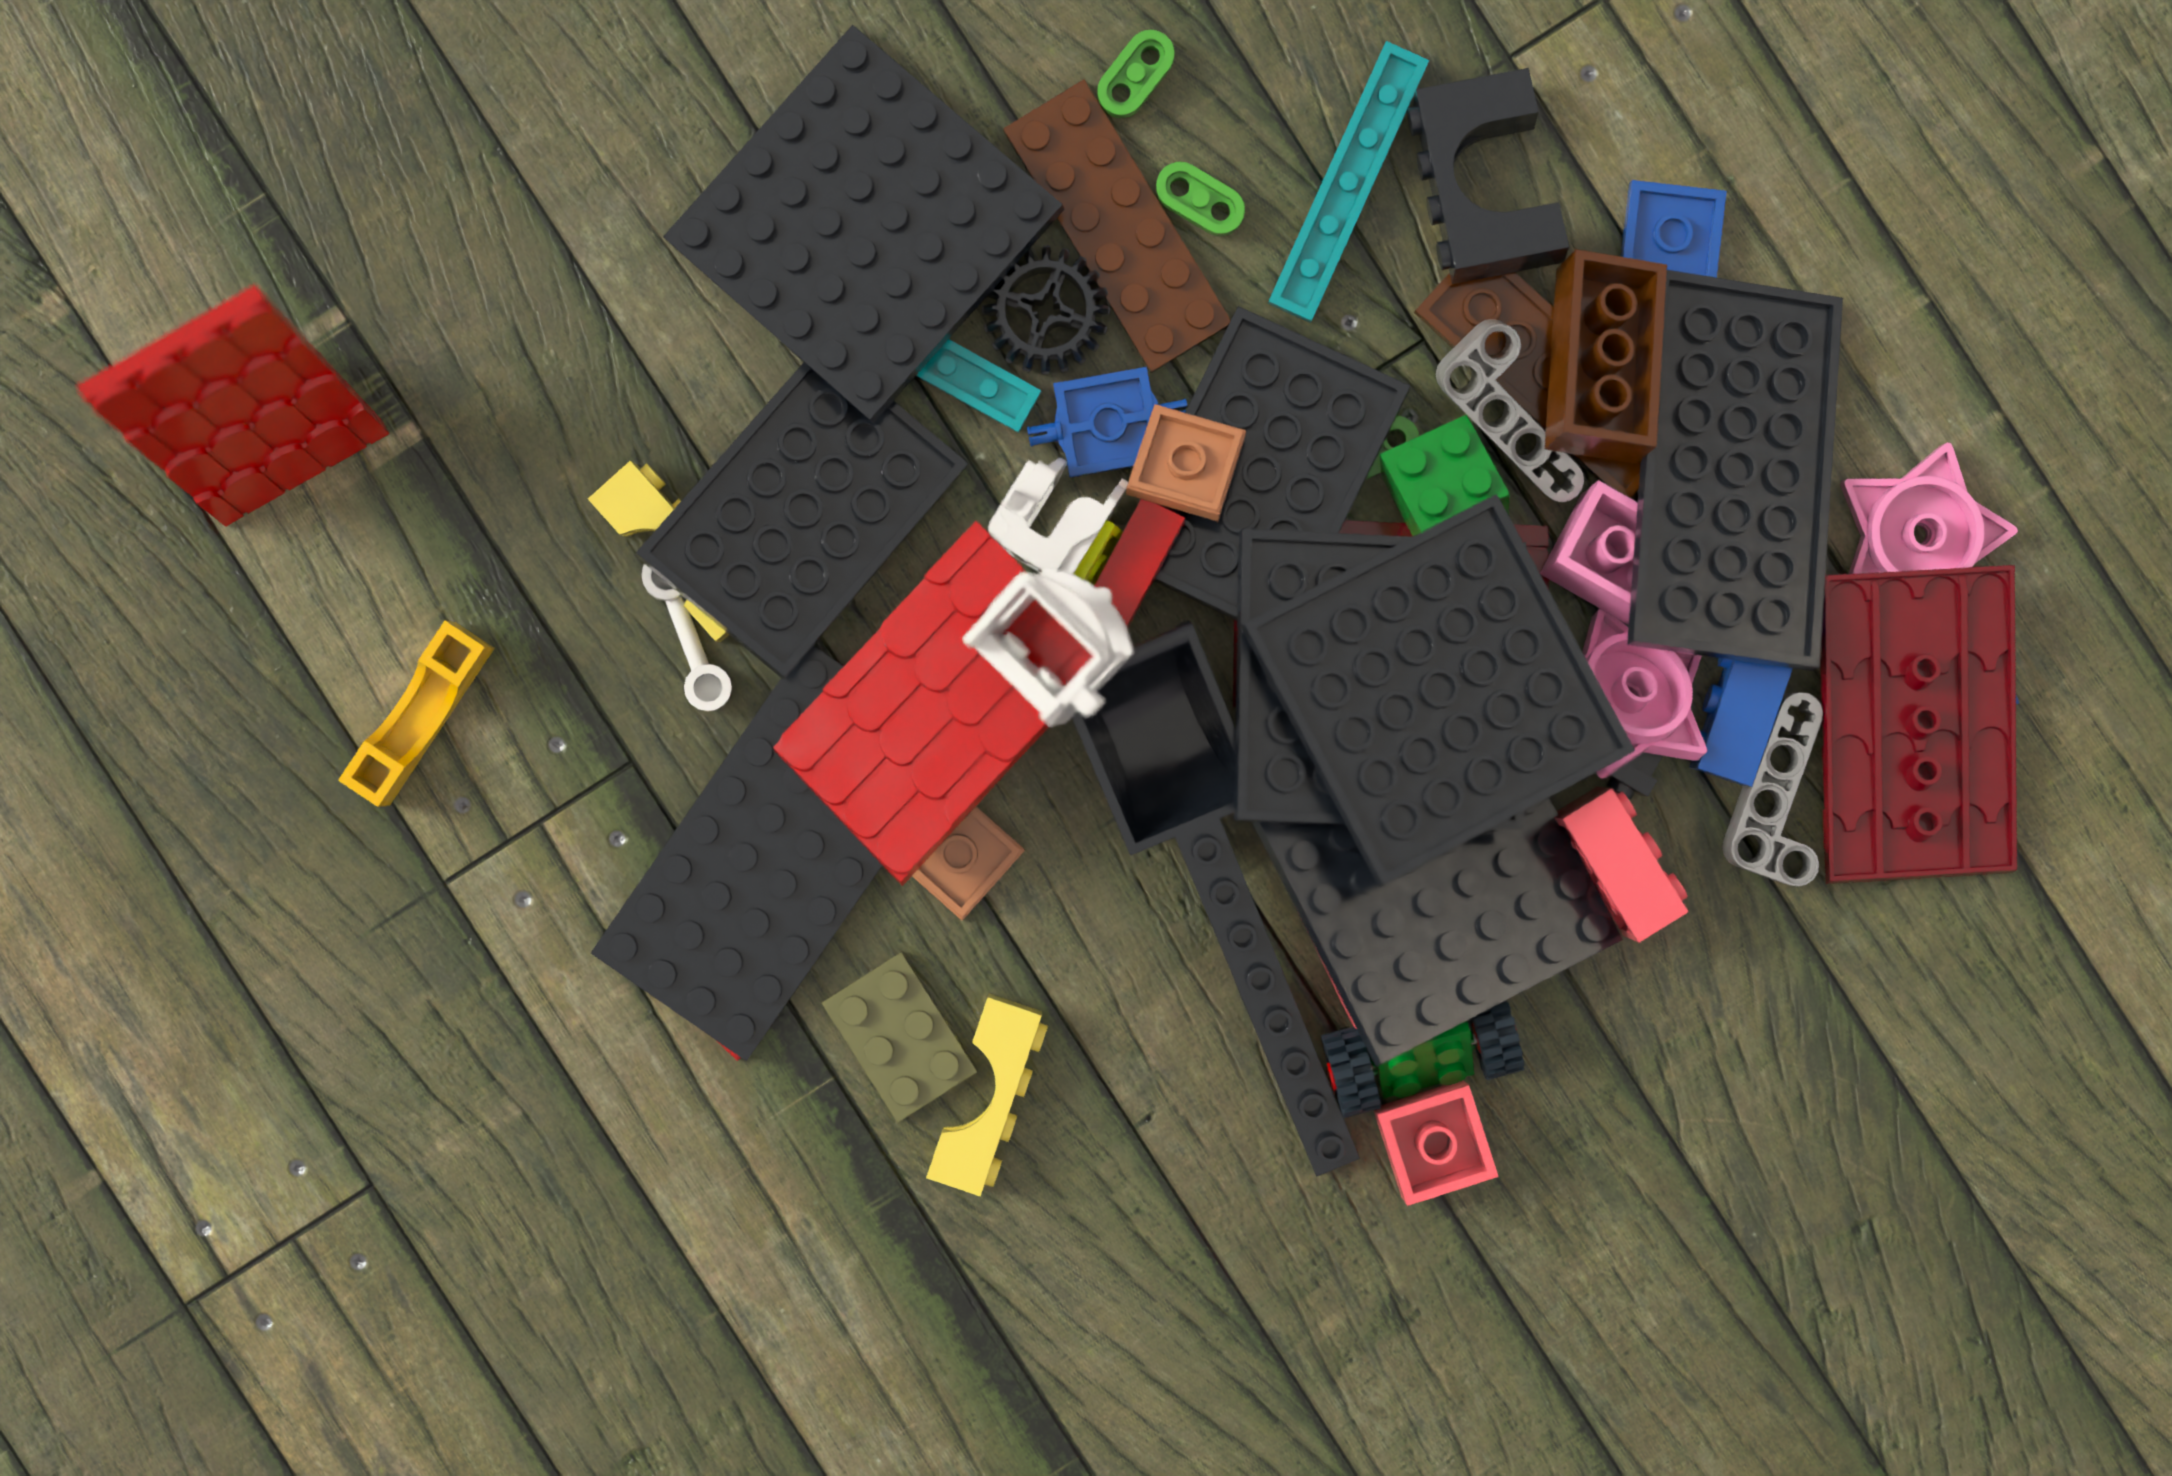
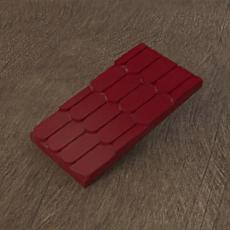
M2015 565L1825 575L1820 667L1824 742L1822 746L1826 884L2015 872L2017 870Z

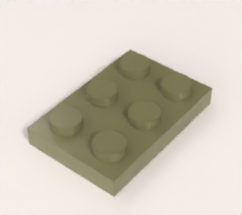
M903 951L821 1003L897 1123L978 1072L975 1064Z

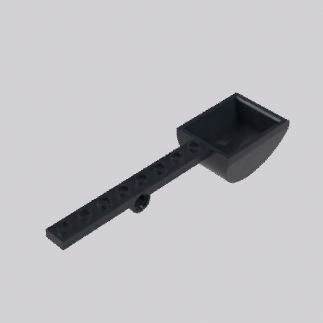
M1185 620L1176 624L1175 629L1134 645L1133 655L1096 691L1105 700L1101 707L1092 716L1089 714L1087 717L1078 710L1072 716V719L1130 856L1175 837L1317 1177L1356 1161L1360 1157L1220 818L1234 813L1236 729L1193 624L1190 620Z

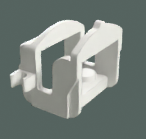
M1058 458L1051 464L1046 465L1042 461L1035 464L1028 460L990 521L988 527L989 534L1012 557L1038 573L1045 568H1053L1073 574L1105 521L1110 520L1126 492L1128 481L1122 478L1104 505L1089 497L1074 500L1066 509L1052 534L1045 538L1031 530L1030 527L1058 483L1068 461Z
M1045 568L1040 574H1019L991 604L984 616L963 637L964 643L970 648L975 647L1042 713L1040 718L1050 726L1065 724L1078 710L1086 717L1089 714L1092 716L1105 702L1096 691L1134 653L1127 626L1118 610L1111 603V590L1105 587L1096 588L1091 583L1074 574L1053 568ZM1035 598L1094 655L1066 687L1049 669L1042 667L1038 670L1026 658L1030 652L1017 637L1009 632L1005 636L1002 634Z

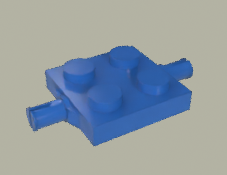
M1147 367L1053 383L1057 404L1055 422L1032 427L1027 426L1029 436L1047 433L1045 435L1029 437L1030 447L1058 441L1068 461L1067 466L1070 478L1132 468L1136 461L1154 404L1177 410L1187 408V400L1185 398L1184 400L1158 404L1150 388Z

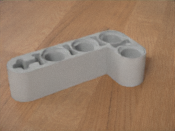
M1483 320L1438 364L1436 370L1437 383L1441 390L1467 414L1538 489L1554 501H1570L1578 496L1583 488L1584 476L1582 470L1567 453L1545 450L1546 432L1496 381L1518 357L1521 349L1520 337L1514 329L1500 320ZM1496 331L1504 332L1506 344L1503 350L1498 354L1488 355L1484 347L1487 337ZM1459 366H1469L1472 376L1468 385L1460 389L1452 388L1450 385V375L1453 370ZM1491 400H1502L1504 403L1502 416L1494 422L1484 421L1482 413L1485 405ZM1525 433H1534L1536 435V446L1533 451L1526 455H1518L1515 449L1516 441ZM1546 460L1561 471L1566 479L1560 486L1541 467Z
M1808 693L1784 694L1753 786L1742 787L1722 846L1725 858L1735 867L1779 883L1798 887L1807 885L1814 880L1819 869L1818 857L1813 849L1781 836L1823 717L1820 702ZM1790 706H1799V711L1805 714L1803 722H1794V717L1788 714ZM1779 731L1790 732L1789 735H1798L1799 739L1796 741L1792 738L1778 737ZM1782 745L1789 751L1791 758L1788 767L1778 772L1771 765L1770 757L1772 751ZM1767 790L1774 798V808L1771 813L1762 817L1755 810L1754 800L1758 793ZM1752 835L1757 840L1758 852L1751 860L1744 861L1739 856L1738 844L1743 837ZM1796 851L1802 857V869L1797 875L1789 877L1783 870V860L1787 854Z

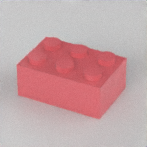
M1597 786L1557 811L1558 815L1554 817L1558 825L1564 826L1572 840L1570 842L1572 847L1576 848L1609 914L1624 937L1640 943L1688 913L1687 908L1682 902L1688 897L1685 889L1673 873L1668 875L1660 867L1657 859L1662 857V853L1648 832L1642 834L1634 825L1631 819L1637 816V813L1622 791L1617 793L1612 788Z

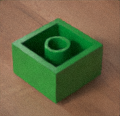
M1467 414L1380 454L1381 477L1412 536L1495 494L1498 495L1509 516L1510 494Z

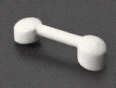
M644 564L641 574L643 585L652 597L666 602L691 669L684 684L686 698L692 706L701 711L710 712L720 709L730 699L732 686L729 676L720 667L709 664L690 612L684 607V596Z

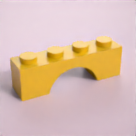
M445 620L419 658L415 674L399 702L378 729L364 740L338 781L377 807L390 806L495 648L458 623Z

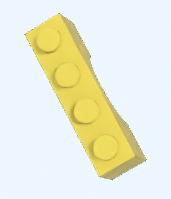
M629 461L588 498L619 535L625 537L640 532L655 531L681 502L678 498L672 504L660 491L666 483L649 464L646 463L640 468L632 461ZM686 600L684 607L716 642H722L729 635L690 601Z
M989 993L972 1043L986 1055L991 1063L995 1075V1094L987 1109L973 1121L959 1126L943 1127L926 1177L927 1179L977 1196H981L984 1184L994 1187L1002 1160L994 1158L999 1140L1006 1142L1010 1140L1018 1116L1009 1113L1014 1096H1025L1033 1070L1024 1068L1030 1050L1040 1051L1048 1025L1040 1023L1042 1011Z

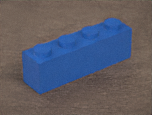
M1719 658L1718 666L1723 667L1718 685L1711 684L1702 707L1703 711L1708 712L1702 731L1700 730L1707 747V752L1698 761H1691L1689 768L1741 786L1752 787L1793 668Z

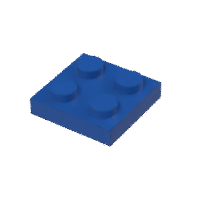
M1632 180L1628 188L1621 257L1667 264V270L1717 278L1727 191Z

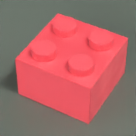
M1464 1080L1456 1084L1443 1085L1381 1105V1109L1374 1110L1401 1197L1407 1206L1499 1177L1470 1086Z

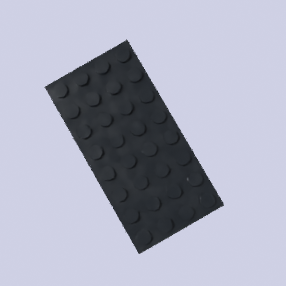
M1667 270L1657 447L1641 460L1627 645L1808 671L1819 668L1843 307L1842 297Z
M815 646L808 651L784 680L782 678L779 680L591 951L592 955L745 1061L755 1051L883 866L773 749L782 734L823 692L822 689L844 667Z

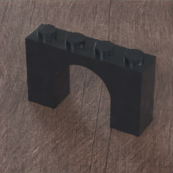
M1529 68L1416 89L1413 107L1407 108L1410 133L1412 136L1419 135L1423 150L1417 152L1419 175L1422 181L1429 180L1432 196L1426 198L1431 225L1439 224L1442 241L1436 242L1439 266L1441 270L1449 269L1452 284L1560 264L1566 259L1569 243L1559 202L1508 212L1487 210L1474 204L1463 194L1454 175L1455 161L1470 145L1488 138L1534 130L1539 111Z

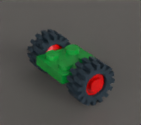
M1505 1000L1378 1066H1375L1372 1058L1367 1054L1366 1046L1355 1027L1321 1035L1328 1074L1343 1118L1381 1109L1375 1075L1378 1077L1383 1099L1392 1096L1408 1097L1414 1095L1422 1088L1437 1084L1452 1085L1463 1081L1467 1076L1475 1075L1472 1053L1474 1049L1486 1080L1524 1071L1525 1065L1522 1057V1048L1519 1044L1520 1039L1514 1018L1511 1015L1509 1002Z

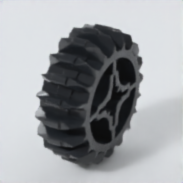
M1049 245L1043 246V260L1034 261L1033 251L1030 248L1024 254L1027 264L1020 267L1017 262L1011 269L1013 273L1010 276L1006 275L999 282L1003 285L1002 288L995 287L988 295L989 298L997 300V304L982 306L983 315L997 316V320L984 325L986 334H994L1000 331L1002 333L992 343L995 351L1002 350L1009 344L1012 348L1007 353L1006 362L1013 364L1019 355L1022 354L1025 356L1022 369L1027 373L1032 370L1034 360L1041 361V373L1044 376L1050 374L1049 361L1058 360L1061 373H1066L1069 371L1065 357L1072 354L1079 365L1084 364L1086 358L1079 348L1084 345L1093 352H1096L1099 348L1098 342L1089 336L1090 333L1093 332L1099 335L1107 333L1108 327L1103 323L1095 321V317L1110 315L1109 306L1095 305V301L1104 299L1108 295L1107 288L1099 287L1091 290L1090 286L1096 283L1100 274L1097 270L1089 272L1084 277L1080 274L1087 262L1084 257L1078 258L1072 267L1067 265L1070 251L1066 248L1061 250L1058 261L1051 260V247ZM1050 274L1044 289L1039 293L1026 294L1021 292V294L1013 292L1022 281L1033 275ZM1064 278L1072 282L1082 294L1086 305V316L1075 313L1074 309L1065 306L1060 300ZM1054 289L1053 302L1055 303L1053 307L1054 310L1060 309V315H1049L1047 321L1043 322L1041 331L1037 333L1040 327L1039 313L1033 312L1032 306H1043L1046 299L1049 300L1051 291ZM1007 305L1017 308L1018 312L1024 313L1031 319L1032 328L1028 343L1019 339L1010 328L1006 318ZM1066 327L1070 329L1073 327L1079 329V332L1067 343L1054 348H1041L1047 334L1053 328Z

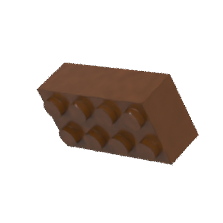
M1575 249L1556 269L1545 450L1637 464L1657 447L1667 264Z

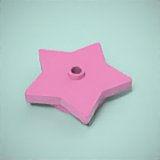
M1951 443L1940 445L1901 479H1846L1840 483L1861 536L1849 574L1973 567L1975 563L2018 532L2017 527L1974 501L1967 492ZM1915 526H1920L1925 530L1926 537L1921 544L1914 537Z
M1599 608L1591 618L1582 653L1631 741L1635 752L1597 771V775L1599 778L1604 779L1642 753L1698 761L1707 752V747L1692 713L1691 704L1693 698L1692 683L1702 655L1627 645L1628 627L1616 617Z

